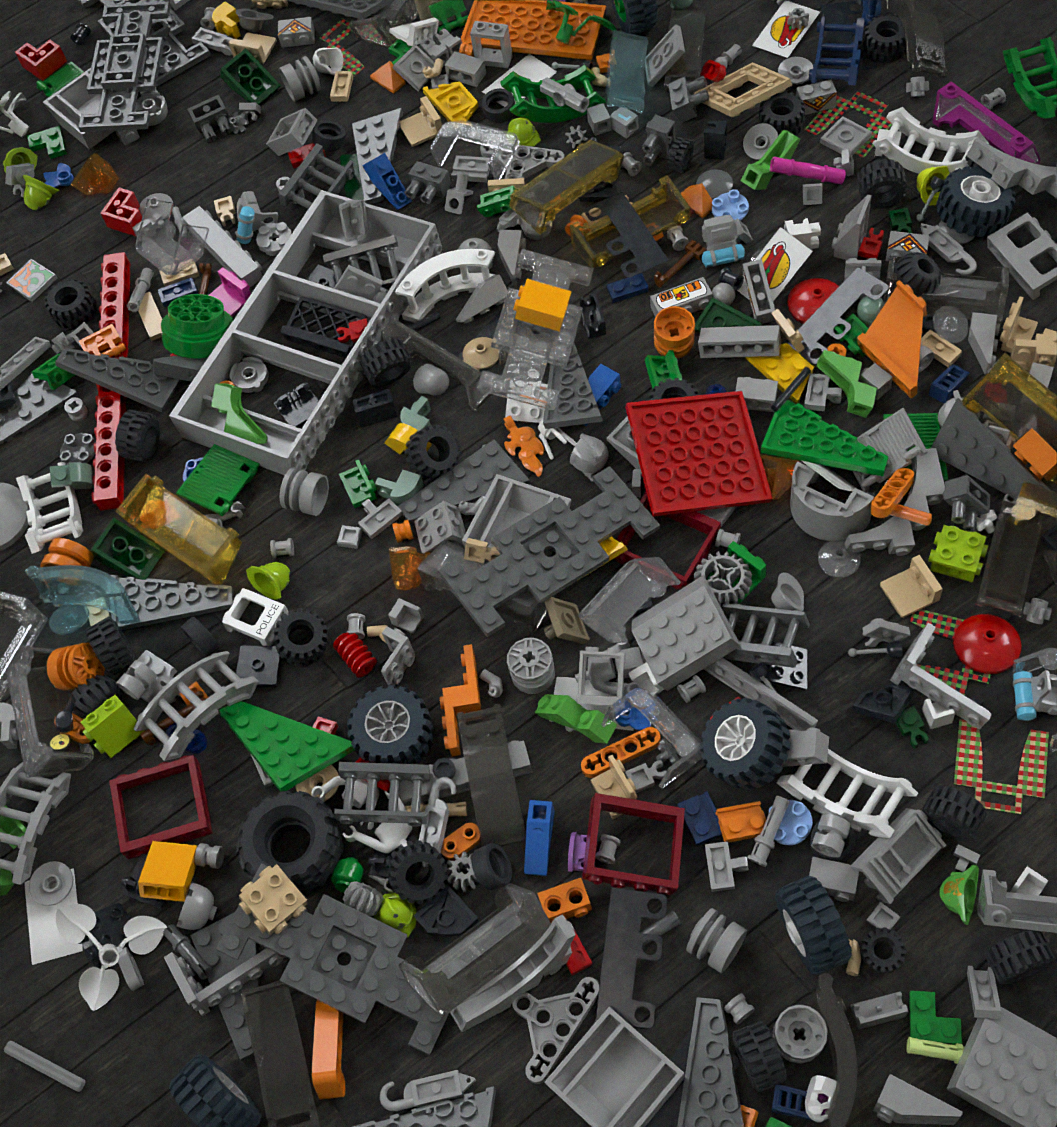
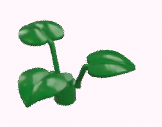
M547 0L546 10L564 13L562 25L555 38L565 44H568L571 36L575 37L576 33L589 20L611 29L617 35V29L610 21L596 15L588 16L573 31L574 27L567 23L569 15L578 16V12L557 0Z

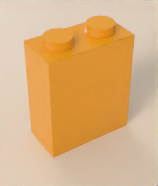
M527 279L525 286H520L518 293L520 299H516L513 310L516 311L515 319L560 332L572 291Z
M152 841L138 881L140 897L185 902L197 866L195 864L197 846Z

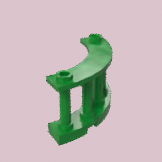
M1051 37L1041 39V46L1021 52L1017 50V47L1004 50L1003 55L1008 73H1013L1016 81L1013 85L1023 103L1031 112L1036 111L1037 116L1041 118L1054 117L1055 110L1057 109V94L1050 97L1040 94L1041 92L1057 88V57ZM1043 53L1047 65L1025 72L1020 60ZM1050 72L1054 81L1034 87L1028 78Z
M585 64L576 71L565 75L564 79L555 81L563 86L571 84L575 90L584 86L587 93L586 98L589 99L587 108L606 103V100L596 91L593 92L590 82L596 79V76ZM512 71L500 81L501 87L513 93L516 102L510 108V112L516 116L527 118L529 121L556 123L587 114V110L581 113L568 105L557 107L551 96L540 91V85L543 80L532 82L531 79L522 77ZM535 98H546L549 107L539 106Z

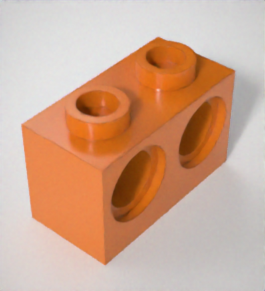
M581 878L537 893L548 925H551L554 918L562 914L565 919L573 916L579 918L587 915L588 911L592 910ZM574 896L582 897V901L578 904L570 902ZM554 903L561 905L560 909L556 912L549 910V907Z

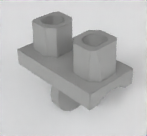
M849 258L846 260L845 280L857 267L880 280L881 260L876 258H869L868 260Z

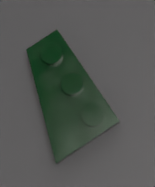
M712 297L695 323V332L700 333L701 328L762 326V323Z

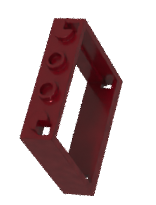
M645 492L640 502L647 510H651L647 492ZM696 511L664 515L708 535L685 576L629 551H625L615 557V561L632 566L636 571L643 570V572L651 575L655 580H663L675 589L686 587L693 581L694 573L697 572V566L702 565L701 561L703 558L706 559L716 541L718 531L721 529V522ZM628 525L621 531L617 541L627 546L636 531L631 525Z
M194 755L182 756L176 761L162 762L156 767L142 768L136 773L119 775L116 779L109 780L120 852L127 859L141 856L142 853L148 854L152 841L181 844L213 834L200 763ZM190 770L199 821L129 841L121 791Z
M595 793L590 805L582 879L594 882L595 885L608 883L612 887L619 889L631 887L634 888V891L647 892L649 890L657 892V894H673L678 889L685 808ZM600 810L674 823L669 880L594 867Z

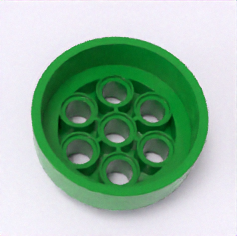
M191 294L179 297L169 304L168 314L161 321L163 345L169 352L181 357L207 358L233 322V318L224 311L223 303L213 296Z

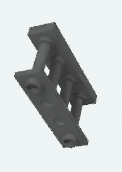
M316 144L280 191V204L287 207L290 202L294 201L309 209L312 202L296 194L299 189H305L318 196L321 189L306 182L311 176L331 185L327 192L338 195L346 182L354 176L353 161L350 160L343 167L324 157L323 146ZM322 163L339 172L340 175L335 180L315 170L318 164Z
M394 235L323 255L324 262L328 266L333 267L336 282L342 276L341 262L348 260V262H351V266L360 270L358 260L359 257L365 255L369 258L373 276L381 279L375 255L383 250L387 254L392 278L382 281L381 287H391L399 275L393 251L395 250L394 247L399 245Z
M723 603V610L733 631L737 620L748 621L743 638L739 641L741 646L725 655L724 659L751 663L764 662L767 665L791 668L796 667L798 660L791 647L798 627L809 628L810 626L805 612L800 610L791 611L744 606L737 603ZM757 622L768 623L762 643H750ZM777 625L789 626L783 645L780 647L770 646Z
M339 762L338 771L340 778H343L346 782L343 809H335L334 812L336 821H340L342 824H352L353 822L408 823L409 826L414 827L427 824L426 812H420L422 783L430 781L429 765ZM357 779H366L368 781L366 810H352L354 783ZM379 780H388L390 782L388 811H375L376 789ZM402 780L413 783L411 812L397 811L399 783Z

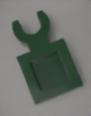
M908 208L889 211L888 217L892 230L912 233V222Z
M913 706L905 709L896 722L903 737L910 735V744L914 749L918 745L915 740L916 738H921L924 744H927V734L920 731L924 729L925 725L916 708Z

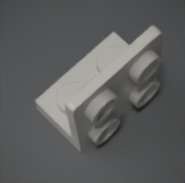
M442 501L414 521L421 551L425 555L447 540L463 545L462 539L466 532L460 509L457 506Z

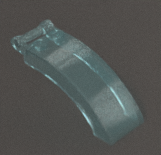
M613 30L606 86L608 107L617 106L636 110L637 113H643L647 37Z
M33 565L26 569V574L29 578H32L43 603L52 602L54 607L91 606L104 609L117 616L120 624L137 623L140 621L122 584L101 570L77 565L40 568Z

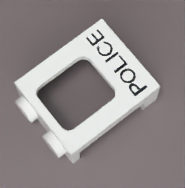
M242 588L241 592L235 596L230 610L224 614L222 623L229 632L236 630L259 640L262 646H271L274 642V628H276L277 621H281V616L284 613L289 615V612L284 604ZM250 601L265 607L259 620L253 626L239 621Z

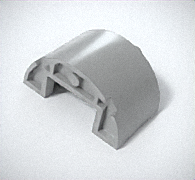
M797 462L792 474L790 508L795 522L803 531L818 539L840 541L847 539L851 534L862 532L868 526L871 518V503L874 496L854 488L845 504L809 488L808 486L815 477L816 471Z

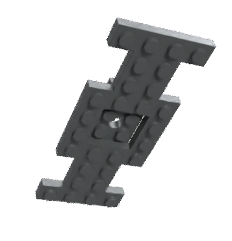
M78 0L84 8L92 6L98 1L103 6L164 2L163 0ZM171 8L169 18L152 19L149 38L162 37L164 40L156 87L211 56L209 50L202 42L186 49L178 41L175 35L186 30V26ZM103 18L98 20L100 26L109 37H111V34H115L117 21L104 22Z
M169 1L104 5L102 15L104 22L117 21L115 34H111L110 40H97L87 92L88 94H102L98 114H81L78 126L80 132L148 129L150 121L149 111L135 112L138 92L155 91L164 40L162 37L149 38L152 19L169 18L171 8Z
M610 466L593 476V481L603 493L571 511L561 497H558L491 538V543L501 555L468 575L457 560L438 570L440 577L487 637L505 626L504 620L495 608L524 590L530 591L540 604L608 562L609 555L600 546V543L628 525H631L642 539L659 530L660 524ZM553 550L556 554L553 557H548L544 552Z
M261 863L252 880L253 883L260 878L259 874L268 866ZM323 894L313 915L304 911L297 918L293 916L284 930L278 934L274 932L271 935L267 931L262 933L254 924L257 919L252 913L247 915L238 906L216 947L217 951L238 960L248 939L289 958L290 961L280 978V982L363 1023L366 1022L375 1002H378L418 1022L408 1045L430 1055L471 967L470 965L449 956L440 977L411 964L397 957L407 938V934ZM342 953H347L351 958V962L346 966H341L337 962V957Z

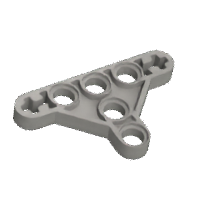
M492 141L484 142L480 146L482 157L495 160L506 173L505 179H525L546 167H562L563 162H565L564 153L559 150ZM505 150L510 151L506 155L501 154ZM520 153H526V154H527V155L524 156V157H519V156H518ZM538 155L544 156L542 159L535 158ZM521 166L522 169L514 170V167Z
M586 977L582 979L572 993L538 1000L529 993L524 992L514 998L512 1005L515 1012L528 1022L534 1055L526 1066V1076L531 1083L541 1084L547 1079L599 996L600 987L594 978ZM591 984H593V989L595 992H589L587 994L585 999L589 1002L588 1004H586L582 999L578 998L577 995H580L582 998L585 994L584 986H590ZM521 998H527L530 1000V1006L526 1010H519L517 1002ZM574 1003H579L583 1007L582 1013L578 1016L572 1015L569 1011L570 1006ZM540 1011H547L550 1014V1019L546 1023H539L537 1021V1014ZM560 1024H567L570 1027V1032L567 1036L561 1037L557 1034L556 1030ZM552 1044L556 1046L557 1052L555 1056L546 1057L543 1054L546 1045ZM540 1056L545 1062L550 1064L548 1067L543 1064L540 1069L543 1073L542 1076L537 1075L533 1078L531 1069L539 1067L541 1061L538 1060V1057Z

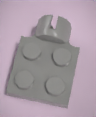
M348 265L334 287L336 290L380 304L389 291L381 287L383 280Z
M145 650L137 660L144 663L157 675V678L150 686H145L146 691L140 697L150 703L162 688L173 679L177 671L159 657Z

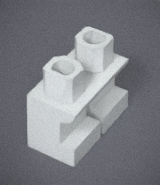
M807 218L801 224H793V220L785 221L784 230L809 249L819 248L818 236L821 234L819 222L809 224Z

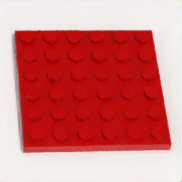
M742 391L630 402L626 404L625 408L652 516L769 503L773 499Z

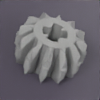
M463 851L460 858L457 854H454L455 861L448 860L447 862L450 867L445 871L448 874L447 881L449 884L453 883V887L456 890L462 887V890L466 892L467 886L470 885L472 889H475L474 882L479 883L472 868L473 853L468 857L467 853ZM463 869H466V871H468V873H467V874H463V872H461V871H462Z
M357 881L349 884L343 897L345 905L368 916L377 914L384 899L381 892L370 887V885Z

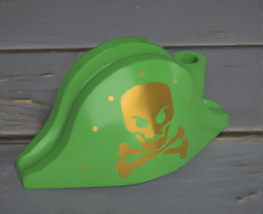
M972 865L964 872H952L951 876L940 887V897L945 906L950 911L958 914L966 925L970 921L976 898L979 872L977 865Z

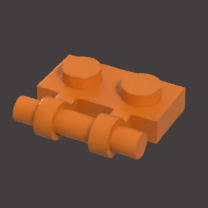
M113 324L79 340L82 349L92 355L101 356V354H106L111 358L121 355L120 352L126 350L123 343L115 345L122 340ZM109 347L111 348V349H109V350H107V351H105V352H103V353H100L101 351H103V350H105V349H107V348H109Z

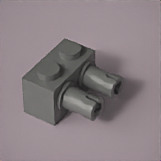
M704 76L691 82L683 77L668 84L672 110L681 123L696 117V106L710 100L706 89L694 94L696 91L708 87Z
M219 94L188 108L199 133L203 132L207 142H212L210 137H212L213 141L217 139L212 129L217 124L223 135H228L226 129L229 134L232 132L228 122V112Z
M655 115L647 123V140L642 145L643 151L646 152L643 162L647 166H652L658 156L668 159L669 152L672 149L671 146L675 141V121Z
M416 161L409 172L411 183L404 194L407 198L411 197V199H414L418 191H422L423 194L420 196V200L427 204L431 203L434 196L444 198L447 190L451 187L448 170Z
M968 475L945 481L943 497L952 506L951 520L956 524L963 523V530L976 532L977 516L990 512V494Z

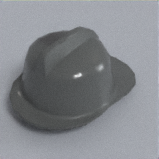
M251 9L236 10L241 27L254 33L261 30L264 20L274 18L271 14L260 13Z

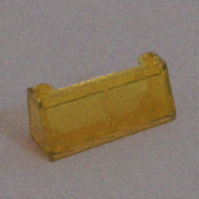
M145 474L115 512L132 527L211 583L221 585L242 544L237 538L239 534L230 527L228 529L220 527L162 486L164 482L154 475L152 478Z

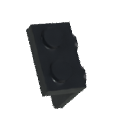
M120 903L94 912L96 924L89 932L102 946L112 944L118 947L127 938L124 933V926L131 918ZM85 935L84 939L78 944H82L85 949L87 960L92 962L95 967L100 968L103 964L99 958V950L91 939Z

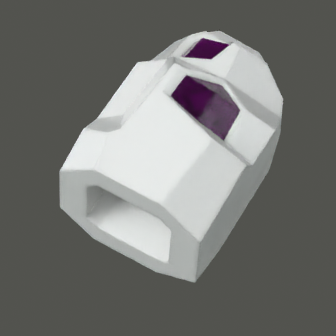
M818 1075L811 1078L805 1099L806 1113L812 1120L822 1122L829 1117L832 1109H834L840 1084L837 1081Z

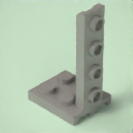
M928 622L911 643L890 681L896 685L901 680L904 681L911 688L920 691L930 700L939 703L947 710L953 709L955 714L967 721L968 724L981 729L991 717V713L917 666V663L919 664L926 654L924 652L925 649L930 646L935 638L932 636V633L936 627Z
M266 948L203 989L199 982L196 983L193 978L196 975L189 963L186 964L182 956L178 958L171 952L164 957L188 1005L192 1004L193 1009L199 1011L201 1016L210 1012L209 1006L212 1007L219 1004L223 997L229 993L239 991L243 984L249 980L259 978L263 971L269 967L279 965L283 958H285Z

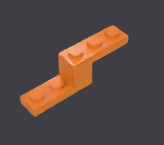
M472 644L464 645V654H461L462 666H466L467 672L463 673L464 685L442 688L443 696L440 697L441 709H445V716H442L443 729H447V736H444L445 748L450 750L452 756L461 755L456 715L482 711L475 653Z

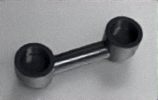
M74 689L68 691L69 700L64 710L59 712L55 718L56 730L60 733L70 732L74 728L72 716L74 709L72 698L75 699L73 696Z

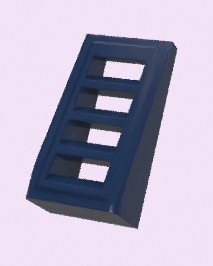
M952 364L931 384L929 396L942 403H946L953 396V391L958 390L970 373Z
M778 1084L775 1085L772 1105L773 1113L814 1121L808 1116L806 1109L805 1112L800 1111L802 1098L806 1099L807 1091ZM782 1094L787 1095L785 1107L780 1106ZM818 1095L817 1100L820 1104L824 1103L825 1096ZM792 1096L797 1097L795 1109L790 1108Z

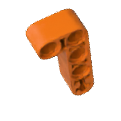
M317 1000L312 1060L313 1086L319 1099L344 1097L345 1078L341 1070L343 1013Z

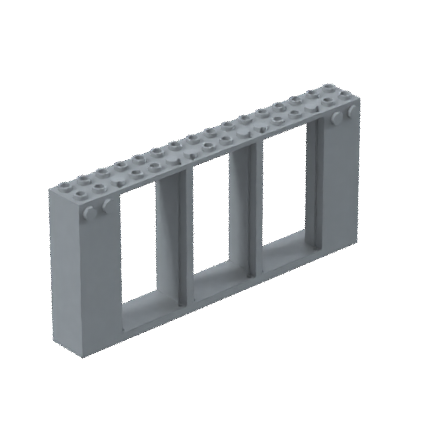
M321 190L170 413L169 417L180 436L209 448L216 444L260 463L259 466L283 475L291 468L306 470L309 461L315 456L317 448L325 440L329 429L334 426L337 416L343 411L345 403L352 396L355 387L359 381H362L365 373L360 365L362 355L372 346L385 341L389 337L393 326L398 323L400 315L407 308V297L396 294V289L412 270L425 261L441 254L442 245L436 224L366 204L371 236L360 241L354 239L353 241L345 242L338 205L353 199ZM393 235L397 238L399 246L394 247L395 250L393 251L398 270L401 272L381 304L296 277L317 245L339 251ZM384 250L377 252V255H375L377 263L390 268L386 252ZM366 255L359 257L360 259L369 261V258L366 257ZM300 296L364 314L368 317L367 320L369 321L342 365L256 336L281 299L297 304ZM304 302L302 305L304 307L311 308L310 304ZM325 308L318 310L326 314L328 313ZM341 313L334 315L335 317L344 319V316ZM355 318V319H352V320H350V321H351V322H354V321H358V320H360V319ZM246 355L259 358L264 362L330 385L302 429L244 409L246 414L267 435V443L256 444L224 432L227 414L220 413L217 408L211 407L215 384L227 381L233 365L239 364L242 357Z

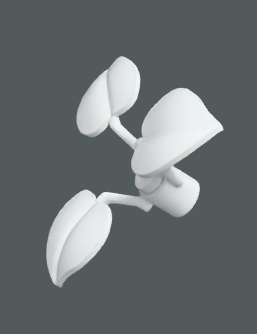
M8 91L0 100V110L11 119L8 124L10 129L0 126V130L11 134L15 132L23 138L29 126L22 122L13 113V110L20 103L26 101L24 94L19 92L13 99L8 111H5L3 106L11 96V92Z
M74 904L57 909L56 925L63 939L77 944L87 935L99 950V958L103 964L101 969L97 967L89 968L81 975L79 980L80 993L91 1010L95 1011L105 1005L113 997L119 986L117 972L113 969L105 970V968L113 966L118 962L119 952L122 951L127 942H129L130 950L136 954H147L154 950L163 936L164 929L167 928L163 922L150 916L134 917L125 924L124 933L127 938L118 947L112 944L102 946L89 932L96 924L95 913L90 907L83 904Z

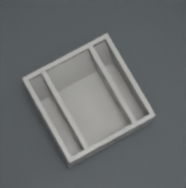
M91 68L43 101L58 123L88 149L114 132H80L78 128L81 114H98L102 94H88L87 92Z
M496 474L462 539L464 549L468 538L488 542V548L495 547L491 543V538L558 497H561L570 508L571 499ZM547 550L544 554L551 557L553 550Z
M704 575L632 620V633L650 667L656 683L667 691L741 646Z
M608 1007L544 1083L591 1127H645L685 1079V1074L613 1009Z
M1002 1007L1001 1019L977 1018L947 1090L1011 1127H1056L1057 1038Z

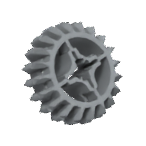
M727 551L724 556H721L719 552L716 553V557L709 554L708 560L703 558L701 561L702 565L697 566V572L694 573L695 580L703 575L707 578L714 571V575L707 582L720 606L721 603L730 604L731 601L738 603V599L743 600L745 594L749 593V587L752 585V580L750 579L752 573L748 571V564H743L742 558L737 560L736 554L731 557ZM740 578L739 583L732 588V583L735 582V579Z

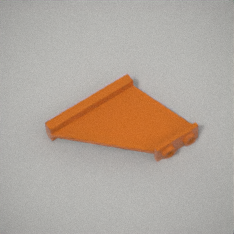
M899 280L896 282L897 287L867 332L857 337L858 347L874 363L893 377L892 380L910 398H913L917 394L923 317L927 315V304L923 298L913 294L914 292L909 285H904Z

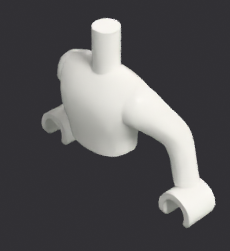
M340 776L334 777L322 787H314L311 791L312 796L315 797L317 794H321L319 799L324 802L325 794L339 785H345L346 780L340 778ZM357 779L354 783L352 806L361 808L367 800L368 782L364 779ZM378 788L376 789V801H375V806H376V803H377V800H378V797H379V789H378ZM374 822L368 823V829L370 830L373 828Z
M385 791V794L389 799L390 794L387 793V791ZM398 796L397 811L407 812ZM381 823L375 831L380 841L357 832L354 826H349L353 831L351 836H347L344 832L343 835L349 842L358 840L375 850L390 853L401 844L403 847L407 846L405 839L412 831V826H409L408 823Z

